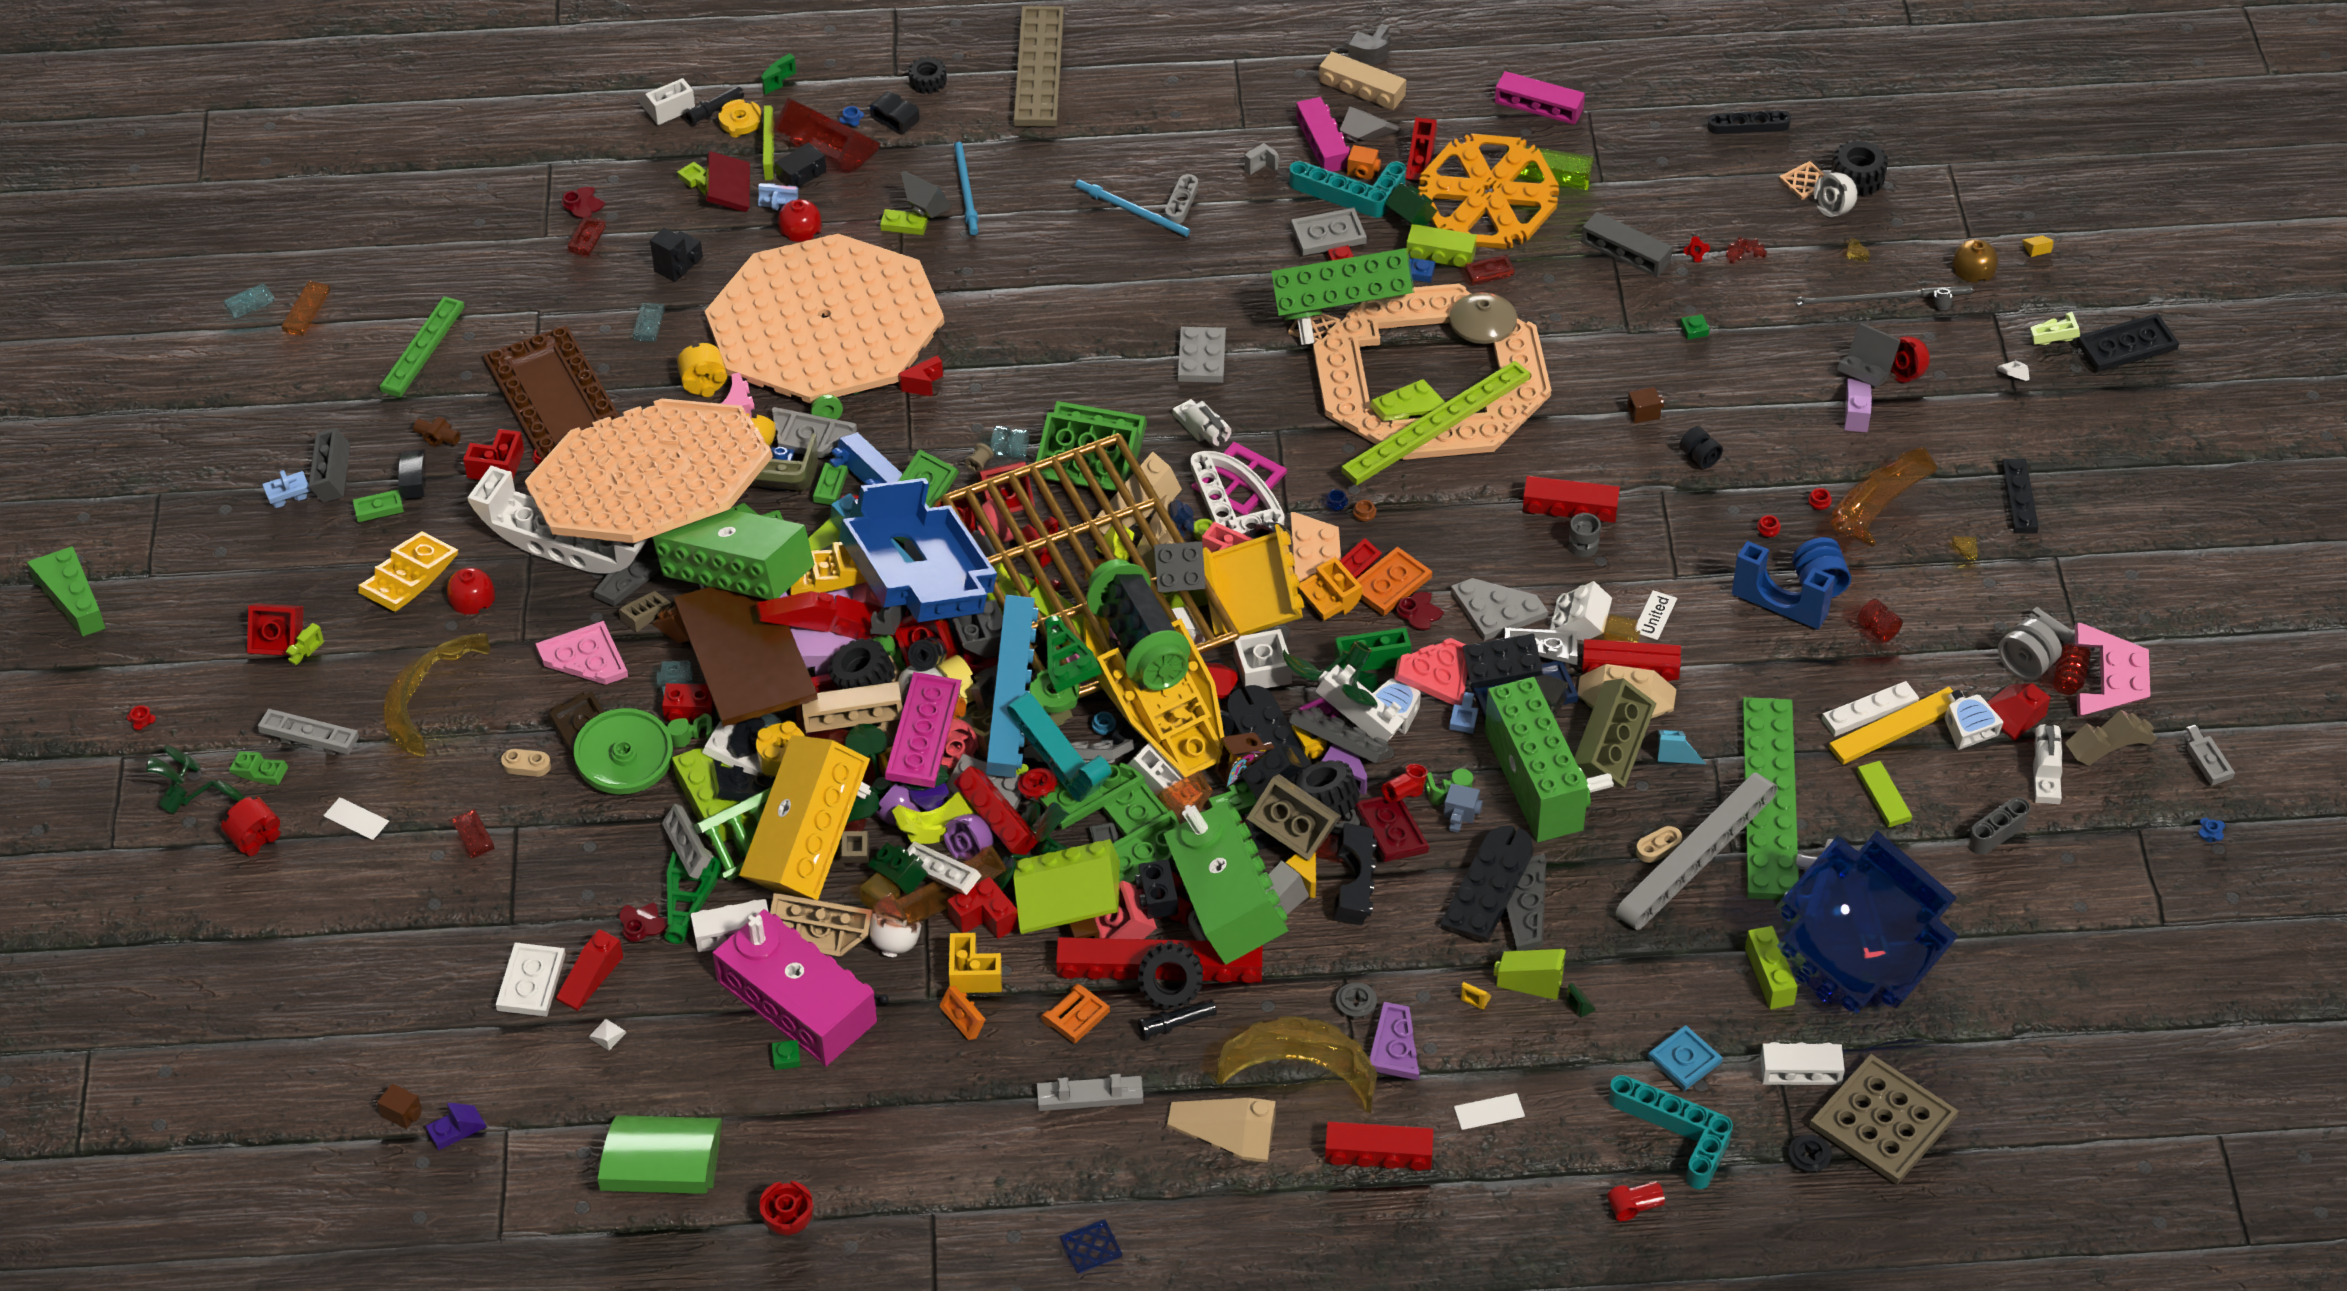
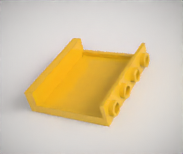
M1279 524L1275 525V533L1225 549L1211 552L1207 547L1203 548L1205 576L1236 626L1240 636L1249 635L1303 618L1301 609L1304 608V602L1297 591L1300 583L1292 567L1295 566V559L1292 552H1289L1288 545H1291V539L1288 532L1283 531ZM1208 600L1214 634L1217 637L1227 634V630Z

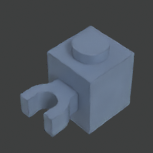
M1451 783L1444 808V817L1449 818L1451 822L1449 831L1459 833L1462 821L1473 824L1475 815H1480L1483 800H1479V789Z

